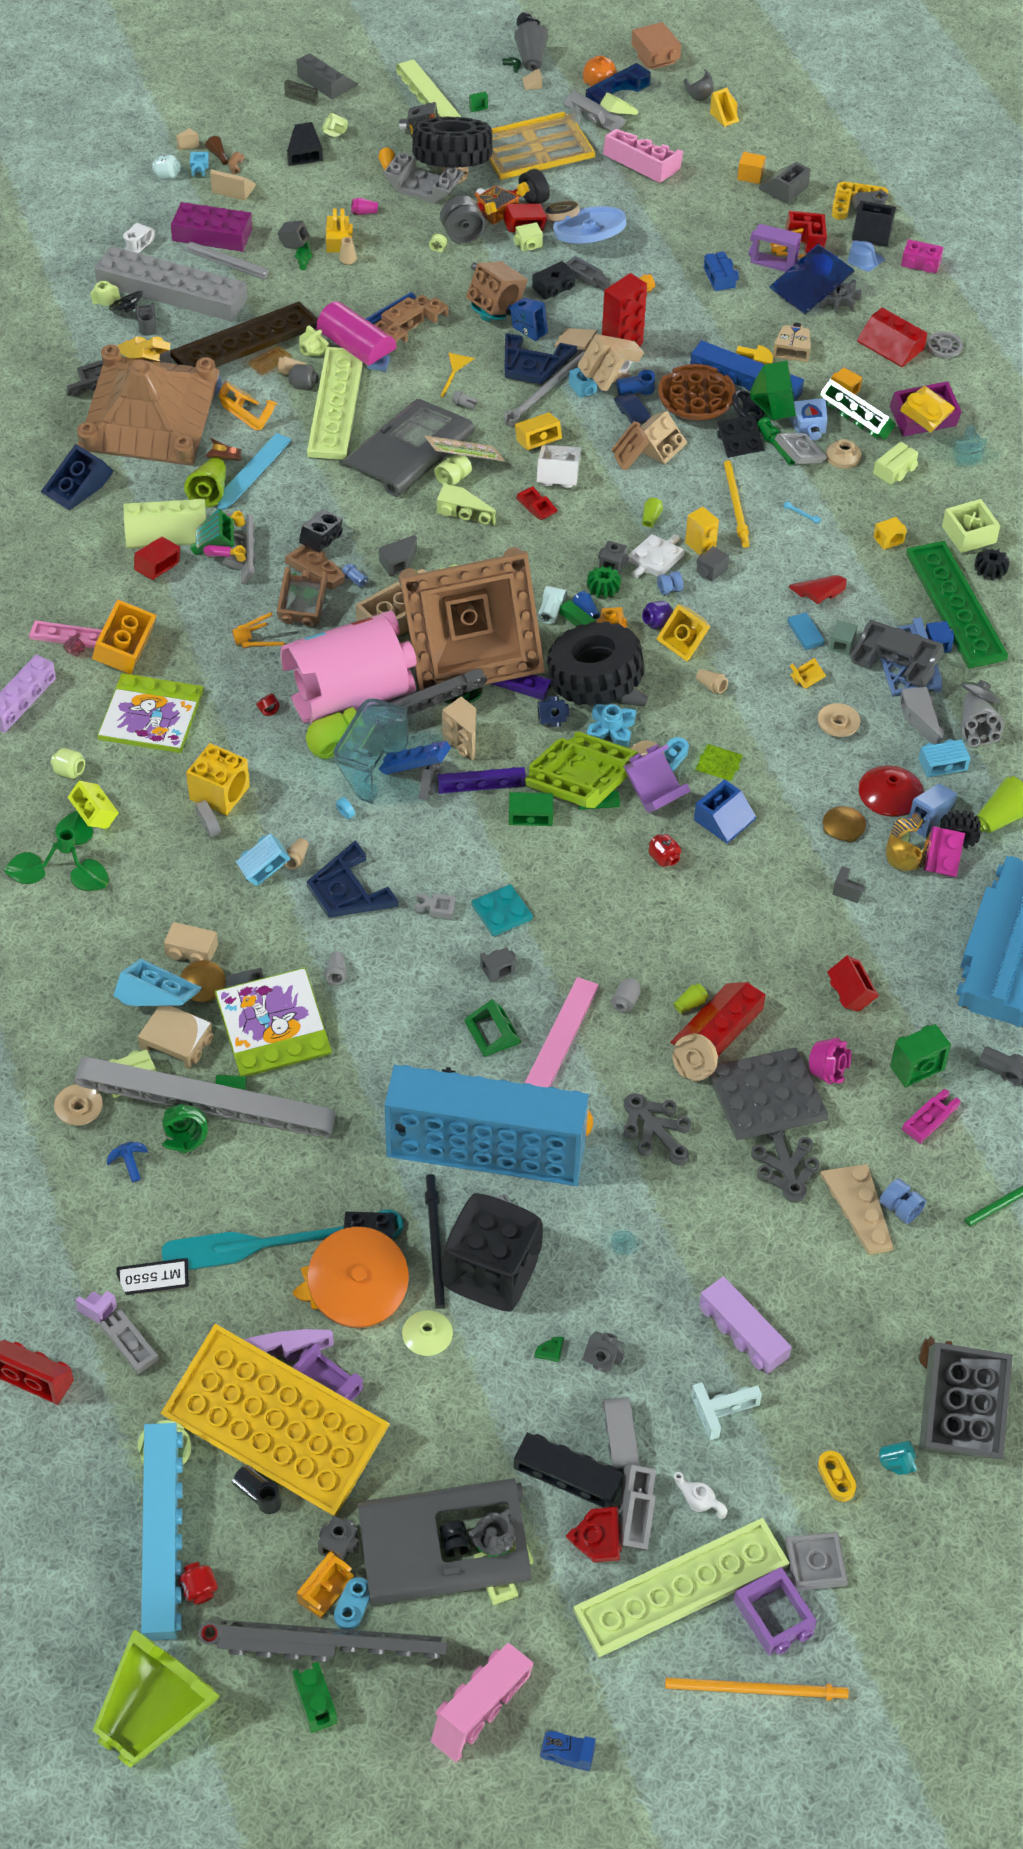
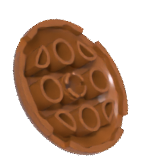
M701 364L682 365L672 369L670 374L662 377L658 386V395L663 406L677 417L691 421H706L723 415L732 406V396L736 392L735 385L728 375L723 376L718 373V369Z

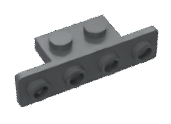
M103 361L77 367V373L81 381L67 385L66 395L79 396L89 389L95 391Z

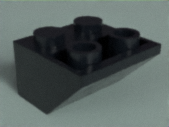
M860 200L852 241H867L871 244L887 247L894 224L896 206Z

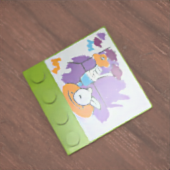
M121 673L97 738L102 741L182 753L204 692V686Z
M306 968L215 991L239 1076L248 1077L332 1054Z

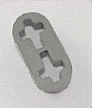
M207 801L195 803L196 814L209 838L221 834L218 821Z

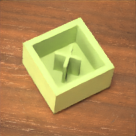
M982 499L945 509L942 527L960 553L997 543L1000 524Z

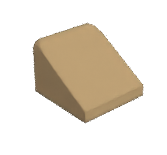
M540 69L522 78L525 90L542 89Z
M189 128L176 136L178 150L199 148L198 133Z

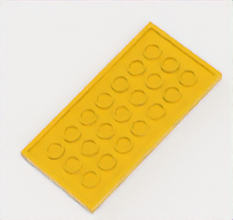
M214 1324L160 1413L335 1517L340 1512L390 1425L387 1421L217 1324Z

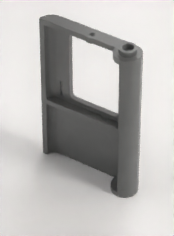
M511 1478L357 1502L371 1606L532 1581L519 1499H523L521 1482L516 1483V1479ZM506 1503L509 1506L516 1537V1550L514 1552L500 1554L496 1557L486 1556L454 1562L442 1561L435 1519L437 1514Z

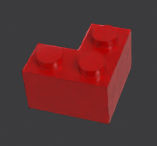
M789 211L785 230L794 231L802 228L803 232L799 234H801V241L804 242L805 253L823 255L827 240L825 214Z

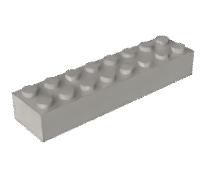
M113 246L108 249L94 268L96 284L100 281H108L110 284L117 286L121 292L131 294L142 291L143 298L231 322L248 299L246 282Z

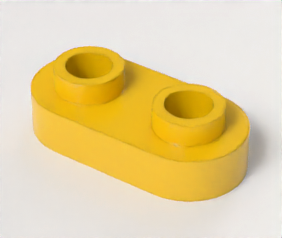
M836 1451L822 1453L817 1467L830 1495L839 1502L851 1500L855 1495L856 1482L844 1458ZM833 1464L835 1469L830 1470L826 1465ZM843 1486L847 1489V1491L840 1492L838 1490V1487Z

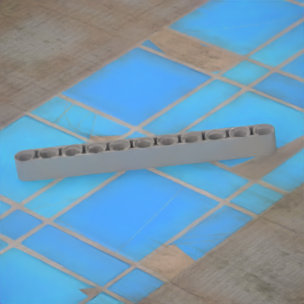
M82 1057L80 1059L74 1079L75 1084L88 1089L169 1106L179 1104L190 1105L206 1114L301 1134L325 1135V1138L331 1137L336 1118V1112L327 1107L91 1057Z

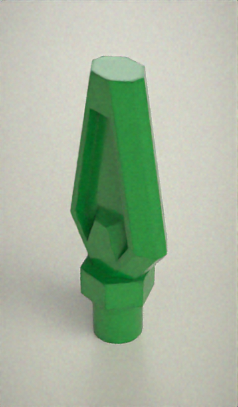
M308 240L303 247H298L295 253L300 270H306L309 260L313 257Z

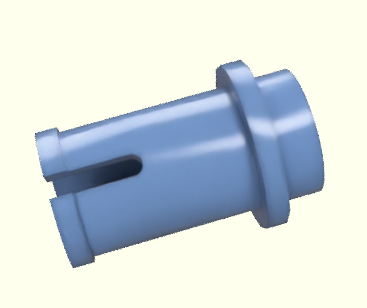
M354 564L344 566L342 572L345 574L346 579L349 578L360 588L368 582V577L358 571Z

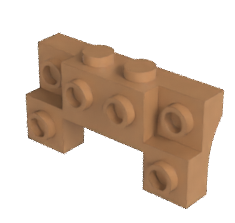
M423 294L414 300L407 297L382 313V320L374 325L394 338L397 348V341L400 339L403 342H407L408 331L424 322V316L433 323L438 322V314L440 313L445 317L448 316V305L436 297L430 300Z

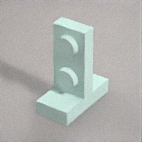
M703 1382L694 1384L691 1393L709 1441L720 1436L721 1426L718 1421L719 1417L758 1406L762 1396L759 1386L751 1388L746 1386L728 1395H716L710 1400Z

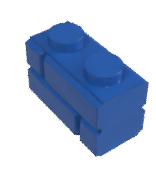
M724 251L717 252L716 254H706L704 256L703 268L714 291L736 288L739 274L737 270L733 269L732 259L728 258Z

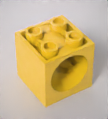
M211 743L208 744L186 772L189 799L197 803L206 800L211 809L226 816L250 787L247 759Z

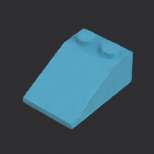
M140 958L121 971L113 997L120 999L123 1004L132 1006L183 1005L199 993L202 987Z

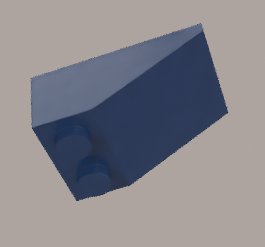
M75 444L41 490V493L70 511L101 489L114 471L103 460Z

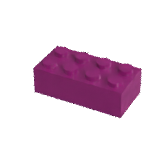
M189 202L180 203L171 222L172 241L188 244L189 242H194L202 246L240 252L244 251L253 230L251 212L198 205Z

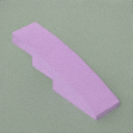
M302 1329L281 1331L244 1339L275 1358L283 1355L286 1363L299 1359L303 1351L307 1348L310 1349L314 1344L319 1345L320 1350L334 1345L332 1330Z

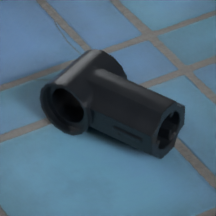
M249 1465L242 1466L236 1472L232 1480L233 1485L254 1501L263 1513L273 1514L279 1511L282 1501L276 1483L267 1481ZM266 1496H274L271 1500H263Z

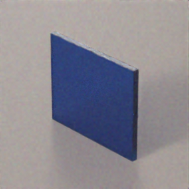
M817 244L771 284L769 288L787 303L806 315L854 273L855 270L839 259L838 256L833 255Z

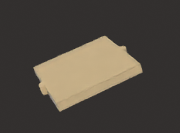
M566 328L555 343V348H557L559 343L576 345L579 350H586L595 334H597V330Z

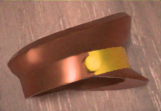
M209 437L213 445L206 455L207 458L232 461L242 460V449L229 447Z

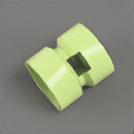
M452 454L435 467V476L441 484L454 486L471 473V462L465 455Z

